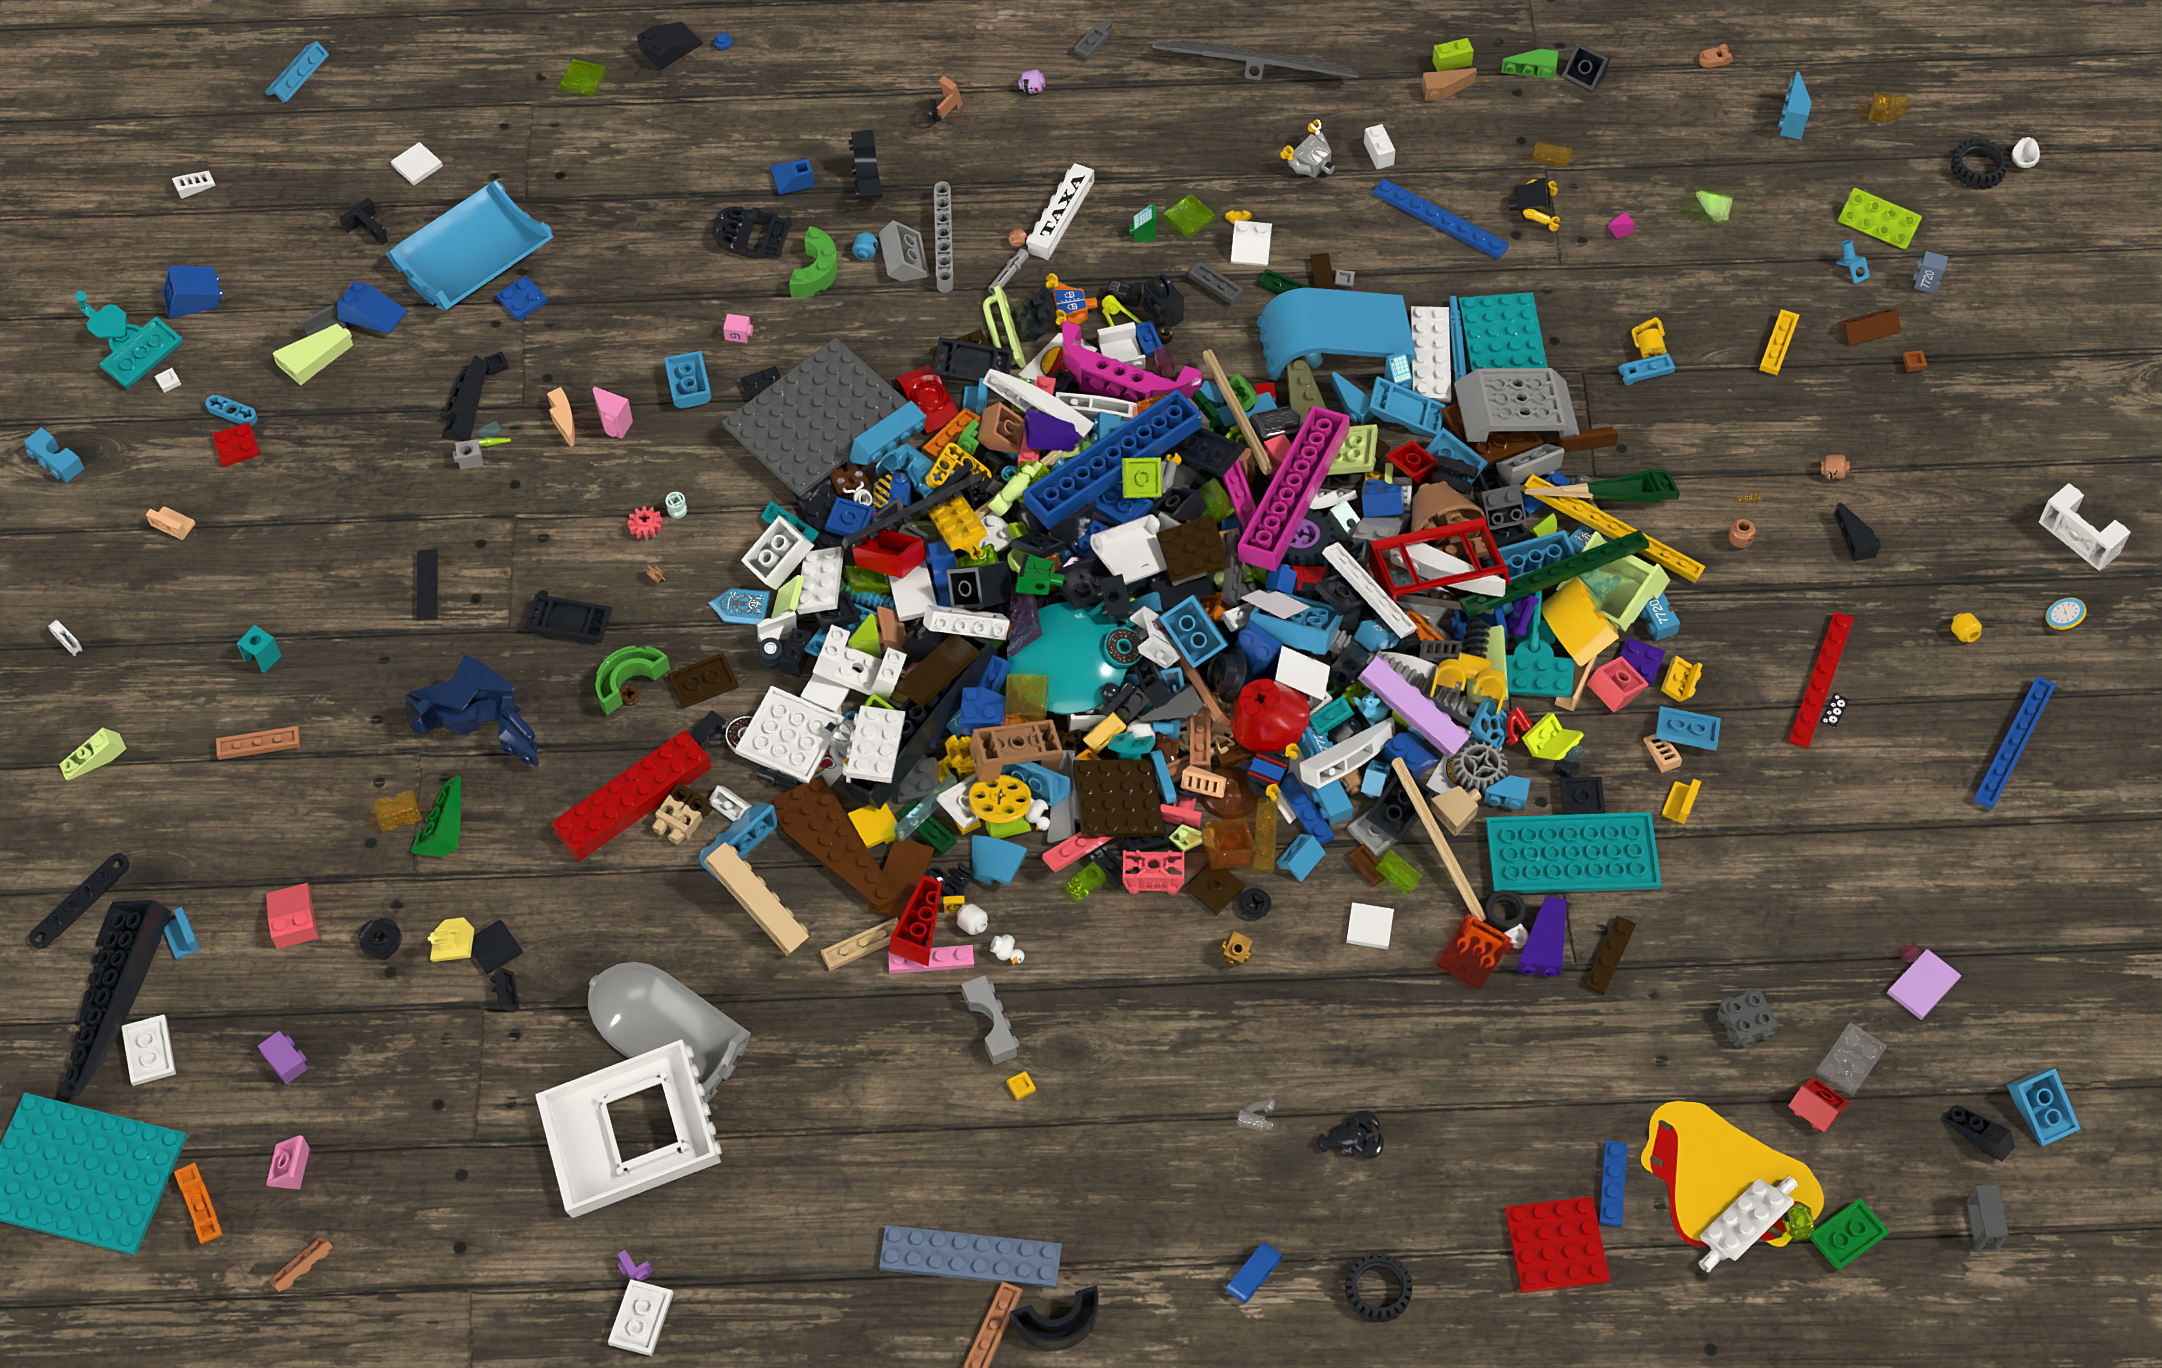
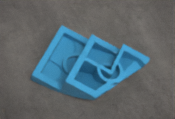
M973 835V879L990 886L994 880L1010 886L1027 854V848L997 838Z

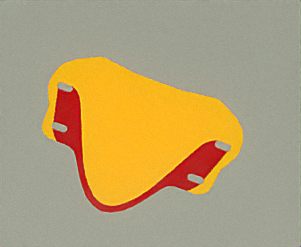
M1685 1101L1669 1102L1660 1106L1651 1117L1649 1140L1642 1152L1641 1163L1645 1169L1663 1179L1668 1185L1673 1225L1679 1237L1687 1244L1695 1247H1709L1708 1244L1701 1240L1700 1235L1758 1179L1773 1187H1777L1787 1176H1790V1179H1795L1798 1184L1788 1194V1196L1793 1198L1794 1204L1786 1211L1790 1221L1793 1222L1795 1231L1788 1228L1787 1222L1785 1223V1220H1783L1784 1216L1782 1215L1771 1226L1782 1233V1237H1776L1768 1230L1759 1237L1771 1245L1778 1247L1786 1245L1800 1228L1814 1221L1821 1213L1824 1205V1194L1819 1182L1807 1165L1777 1152L1729 1124L1706 1105ZM1660 1120L1667 1122L1672 1126V1130H1666L1658 1122ZM1650 1157H1657L1664 1162V1165L1661 1167L1650 1161ZM1800 1202L1808 1206L1811 1212L1806 1213L1797 1207V1203Z

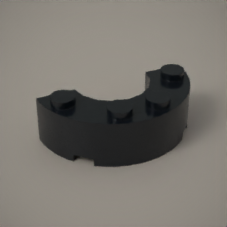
M873 130L851 132L852 139H849L848 142L849 150H853L855 164H852L851 167L852 174L857 177V180H854L856 199L860 198V201L881 199L882 190Z
M1097 1285L1075 1291L1074 1308L1061 1319L1050 1320L1043 1318L1035 1311L1032 1305L1010 1311L1012 1325L1023 1340L1039 1349L1057 1351L1073 1347L1089 1335L1096 1323L1099 1309Z

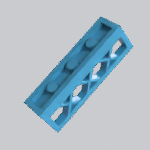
M318 41L306 45L267 88L265 93L268 96L276 94L283 103L287 102L326 59L329 53Z

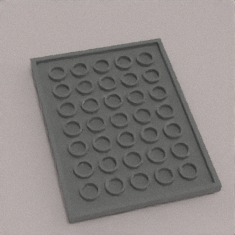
M835 337L722 421V426L794 493L801 497L849 460L855 438L907 404L908 401Z

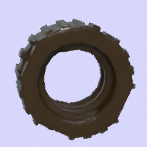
M1165 325L1157 328L1156 332L1161 343H1170L1173 338V330ZM1162 333L1168 334L1167 336H1161Z

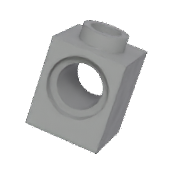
M478 439L455 443L456 451H453L454 461L459 463L460 469L483 466L482 450Z

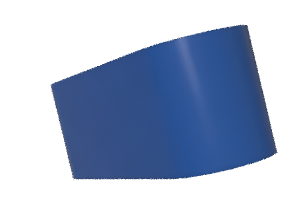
M1263 1242L1231 1280L1226 1291L1242 1304H1246L1277 1267L1283 1255L1268 1243Z

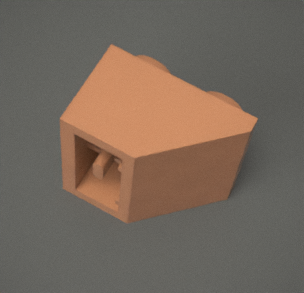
M882 606L877 607L878 615H874L879 635L881 654H885L888 647L907 654L901 648L906 636L903 621L899 622L896 611Z

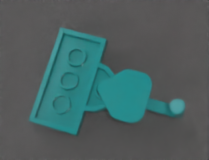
M77 291L75 293V298L81 312L90 318L87 322L88 330L97 338H109L110 349L113 353L99 363L101 368L126 389H129L184 342L182 337L157 317L152 319L143 328L133 324H126V313L118 306L113 304L106 305L99 312H96L87 304V295L84 291Z
M1540 590L1533 593V596L1540 600L1538 605L1534 607L1531 620H1529L1526 627L1527 633L1525 637L1515 636V641L1519 645L1516 647L1514 655H1506L1508 695L1572 698L1574 659L1554 657L1550 646L1555 642V633L1546 620H1540L1542 591Z

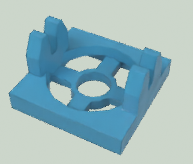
M1484 696L1469 727L1473 732L1469 734L1468 740L1477 741L1478 744L1485 741L1487 746L1492 743L1493 749L1499 748L1500 750L1507 735L1506 721L1508 715L1502 709L1499 714L1496 713L1498 704L1490 696ZM1482 719L1486 722L1487 729L1485 732L1481 727ZM1491 719L1496 723L1495 729H1492L1490 725ZM1496 732L1498 734L1496 739H1490L1492 733Z

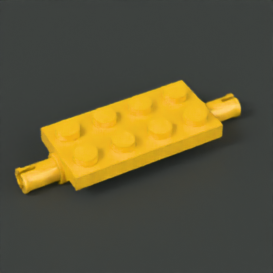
M963 496L956 500H947V503L940 508L935 506L930 509L928 513L930 519L952 551L960 548L969 553L972 559L976 560V555L979 558L982 557L983 551L979 547V543L982 538L988 536V533Z

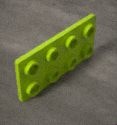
M1853 188L1838 221L1906 250L1922 216L1862 190Z

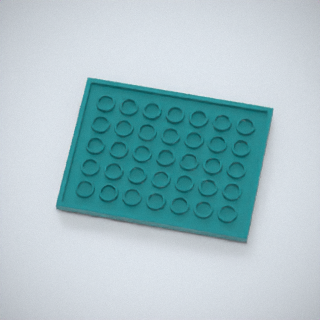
M24 1093L0 1145V1222L136 1256L188 1136L185 1132Z

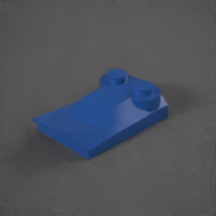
M1252 620L1239 633L1238 640L1234 647L1241 648L1246 657L1247 669L1243 687L1254 680L1264 677L1283 645Z

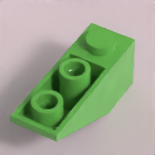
M1538 49L1503 58L1501 73L1554 79L1558 51Z

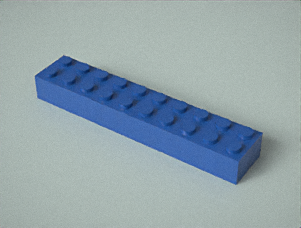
M1176 389L1024 490L1025 506L1049 530L1123 480L1122 458L1158 457L1202 427V413Z

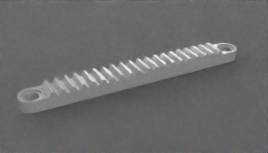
M1337 630L1332 645L1329 648L1330 651L1339 655L1349 642L1352 641L1370 655L1366 662L1367 664H1370L1376 656L1385 659L1391 669L1401 673L1407 683L1416 686L1423 697L1435 703L1438 710L1445 712L1466 725H1471L1474 718L1469 717L1467 712L1476 714L1479 707L1468 701L1466 696L1460 697L1459 692L1453 693L1451 688L1446 690L1445 686L1436 684L1434 695L1430 697L1433 683L1431 677L1425 678L1424 673L1418 674L1417 670H1411L1409 665L1403 666L1402 661L1396 662L1395 658H1389L1387 653L1381 654V650L1371 652L1355 640L1352 634L1346 635L1345 630Z

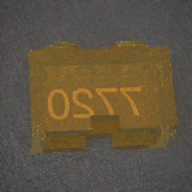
M413 790L397 794L398 798L390 800L389 797L373 801L382 832L386 830L391 831L399 826L411 825L422 820L417 798Z

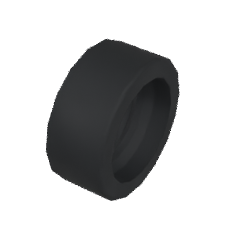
M1501 890L1493 893L1485 907L1487 923L1493 929L1500 932H1507L1517 927L1520 923L1522 924L1526 913V905L1523 899L1517 893L1510 890ZM1499 902L1512 904L1517 908L1516 918L1512 920L1498 918L1493 913L1494 905Z

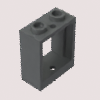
M1980 1183L1974 1188L1966 1201L1975 1252H1996L2009 1236L1999 1185Z

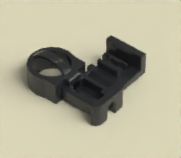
M959 862L956 874L954 876L951 874L950 879L949 875L939 867L928 869L925 876L929 877L932 875L938 881H941V892L945 895L963 896L965 894L964 888L974 878V872Z

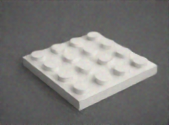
M771 686L738 743L735 754L774 771L779 770L781 774L802 783H809L830 747L829 741L832 736L824 732L826 726L831 721L840 727L844 722V717Z

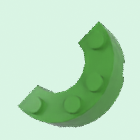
M809 226L804 241L806 254L814 257L816 261L807 268L794 269L789 282L791 297L794 298L811 297L820 290H826L837 276L838 260L835 244L829 235L815 227Z
M629 646L617 650L608 656L597 671L595 683L598 699L604 713L609 715L623 704L619 690L627 679L643 675L655 681L670 670L668 657L661 651L648 646L645 648Z

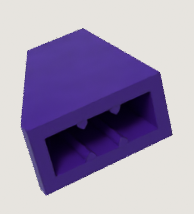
M1026 409L1023 426L1028 448L1074 450L1075 443H1078L1079 433L1076 432L1073 423Z

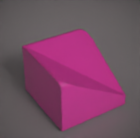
M1626 212L1608 224L1609 229L1617 239L1633 233L1635 226Z

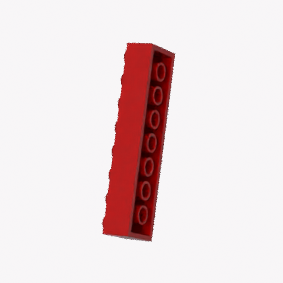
M683 730L551 822L555 835L580 862L664 803L678 782L688 786L712 769L709 755L686 730Z

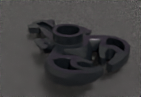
M1363 1110L1358 1111L1353 1116L1349 1127L1344 1122L1337 1125L1335 1128L1338 1132L1329 1137H1326L1323 1133L1320 1134L1317 1144L1322 1149V1152H1327L1328 1147L1342 1148L1343 1156H1354L1353 1148H1355L1363 1157L1371 1159L1378 1157L1382 1153L1384 1139L1382 1134L1379 1133L1377 1143H1374L1376 1137L1373 1135L1365 1145L1363 1144L1367 1136V1132L1364 1129L1373 1131V1127L1369 1123L1373 1124L1377 1131L1380 1130V1123L1377 1117L1372 1112Z

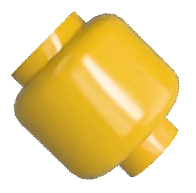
M1960 613L1954 617L1951 629L1960 641L1973 642L1980 637L1982 626L1973 614Z

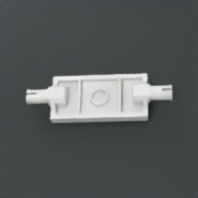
M1787 1176L1777 1187H1773L1758 1179L1700 1235L1701 1240L1711 1247V1251L1699 1261L1700 1267L1704 1271L1710 1272L1720 1260L1724 1261L1729 1257L1736 1261L1794 1204L1793 1198L1788 1196V1194L1798 1186L1795 1179H1790V1176Z

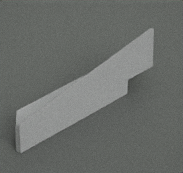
M1062 750L1063 755L1059 769L1056 771V773L1070 778L1071 794L1069 797L1059 801L1054 807H1051L1047 842L1051 844H1060L1076 835L1075 825L1077 826L1080 823L1073 773V761L1079 760V758L1075 757V751Z

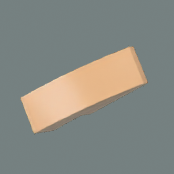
M559 387L547 393L550 406L552 407L550 414L553 423L570 447H572L575 442L574 421L567 397L562 388Z

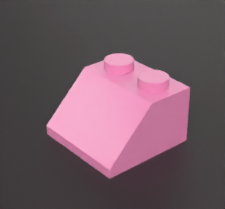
M594 387L593 394L605 433L622 439L633 423L628 399Z

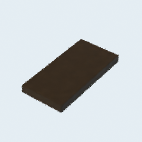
M952 633L895 686L902 694L922 708L977 658L980 652L958 634Z

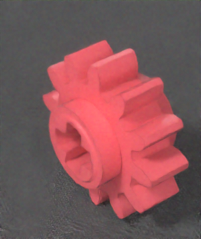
M643 506L642 511L635 509L636 515H629L628 527L632 535H637V539L644 535L645 539L648 540V535L651 534L653 537H656L655 531H662L661 525H663V520L660 512H654L653 507L647 511L646 507Z

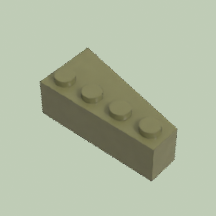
M1303 357L1289 362L1286 367L1288 405L1301 415L1302 427L1313 406L1324 409L1326 407L1306 358Z

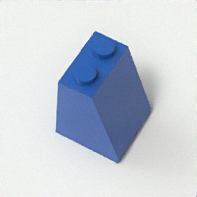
M169 265L162 289L168 319L217 308L219 300L222 299V290L218 287L219 276L215 274L214 267Z

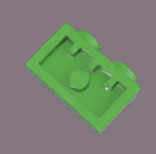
M975 420L970 422L957 442V445L972 457L979 444L975 440L979 433L976 431L979 423Z

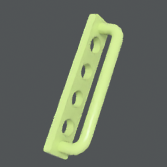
M998 285L994 287L996 294L986 298L983 303V310L994 347L1002 348L990 308L992 303L998 301L1014 356L1012 357L1011 365L1018 363L1020 368L1026 367L1008 301L1004 291Z

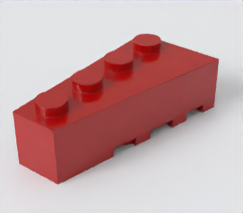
M922 875L890 938L889 953L929 967L941 899V881Z

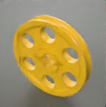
M1000 775L997 780L982 782L978 780L970 789L969 806L976 816L985 821L1008 823L1020 819L1029 811L1031 792L1023 781L1012 776ZM994 784L997 787L990 788L987 785ZM1015 786L1017 789L1011 790L1008 787ZM982 795L984 798L978 799L975 796ZM1024 799L1025 802H1017L1016 800ZM991 808L992 811L986 812L982 809ZM1011 810L1013 812L1008 814L1004 813L1003 811Z

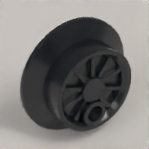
M1231 647L1225 653L1217 652L1211 658L1207 668L1206 681L1208 688L1211 692L1218 693L1219 698L1225 703H1231L1238 697L1245 682L1247 664L1245 654L1241 648Z

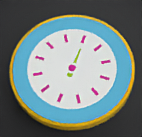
M2077 598L2058 600L2048 608L2046 621L2054 629L2064 630L2072 628L2085 618L2086 606Z

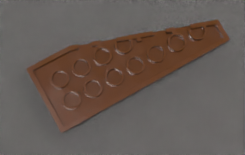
M822 775L810 780L809 783H804L767 801V804L774 806L777 822L790 840L793 839L799 844V847L804 851H808L834 875L842 878L848 886L857 890L863 898L878 910H882L898 901L897 895Z

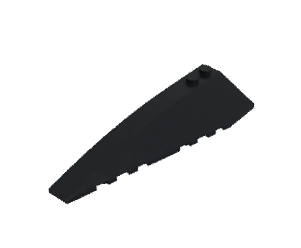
M155 900L112 902L96 941V947H100L98 955H93L92 963L94 964V970L88 976L90 987L85 991L78 1020L81 1027L80 1031L75 1033L74 1040L77 1041L76 1049L71 1051L70 1060L72 1061V1067L67 1069L62 1090L63 1096H79L114 1042L139 993L172 912Z

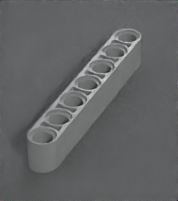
M941 181L934 186L937 289L942 293H948L952 291L954 286L951 190L947 182Z

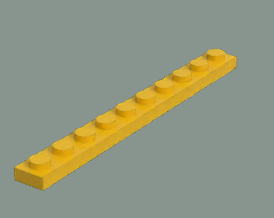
M1532 474L1522 491L1525 492L1526 489L1556 486ZM1531 495L1613 540L1638 531L1576 497ZM1643 533L1649 541V548L1638 553L1694 583L1697 582L1704 571V565Z

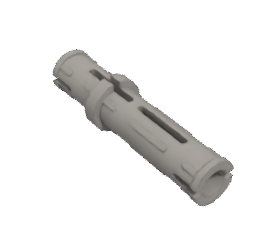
M1019 249L1017 254L1008 260L1007 266L988 287V290L993 295L996 294L994 287L1000 285L1003 288L1015 272H1019L1021 265L1029 257L1028 252L1024 249Z

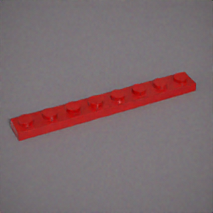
M1834 612L1789 738V743L1808 749L1854 617Z

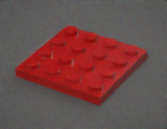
M1593 1196L1505 1207L1521 1294L1610 1283V1275Z

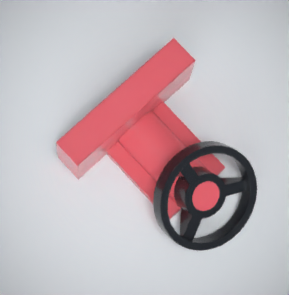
M1177 782L1174 784L1177 802L1173 806L1161 804L1162 821L1177 825L1183 824L1199 829L1202 812L1194 811L1196 799L1201 796V793L1181 788V782Z

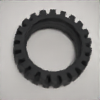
M1972 138L1970 141L1966 140L1957 147L1951 164L1952 173L1957 180L1961 179V184L1967 183L1966 187L1970 188L1973 185L1974 189L1977 190L1979 187H1981V190H1985L1986 187L1991 189L1993 185L1996 187L2003 180L2009 164L2008 156H2006L2005 150L2002 151L2000 145L1996 147L1997 143L1994 141L1990 144L1988 139H1985V142H1983L1982 138H1978L1977 141L1975 138ZM1970 154L1987 156L1997 165V170L1990 174L1973 172L1965 166L1962 158Z
M1372 1253L1370 1257L1365 1255L1362 1260L1358 1259L1355 1265H1352L1348 1273L1345 1285L1347 1301L1349 1305H1352V1310L1358 1312V1316L1361 1318L1367 1317V1321L1371 1322L1373 1319L1376 1320V1323H1381L1382 1320L1388 1322L1391 1318L1396 1319L1399 1314L1405 1311L1412 1296L1411 1275L1408 1274L1406 1266L1403 1267V1263L1400 1260L1395 1261L1393 1256L1389 1258L1384 1253H1381V1256H1378L1377 1253ZM1381 1268L1390 1271L1396 1276L1400 1282L1401 1293L1395 1303L1388 1307L1377 1308L1368 1305L1361 1299L1357 1290V1282L1365 1271Z

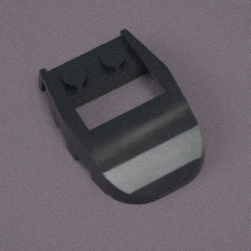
M733 206L725 208L718 213L712 227V234L716 243L722 249L753 259L781 258L792 222L791 217L782 219L775 212L770 211V213L762 212L760 208L755 207L752 210H744L743 207ZM754 224L770 225L762 248L748 249L747 244Z

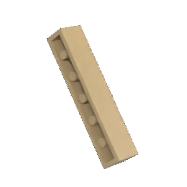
M724 842L705 859L704 864L788 957L808 939V930L803 924H798L793 919V913L779 903L780 899L774 892H769L765 887L766 883L760 876L756 877L753 874L749 863L745 860L742 861L737 856V850L732 845L728 846Z

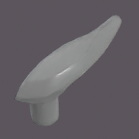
M1435 617L1428 619L1427 624L1444 640L1453 641L1449 634L1436 624Z

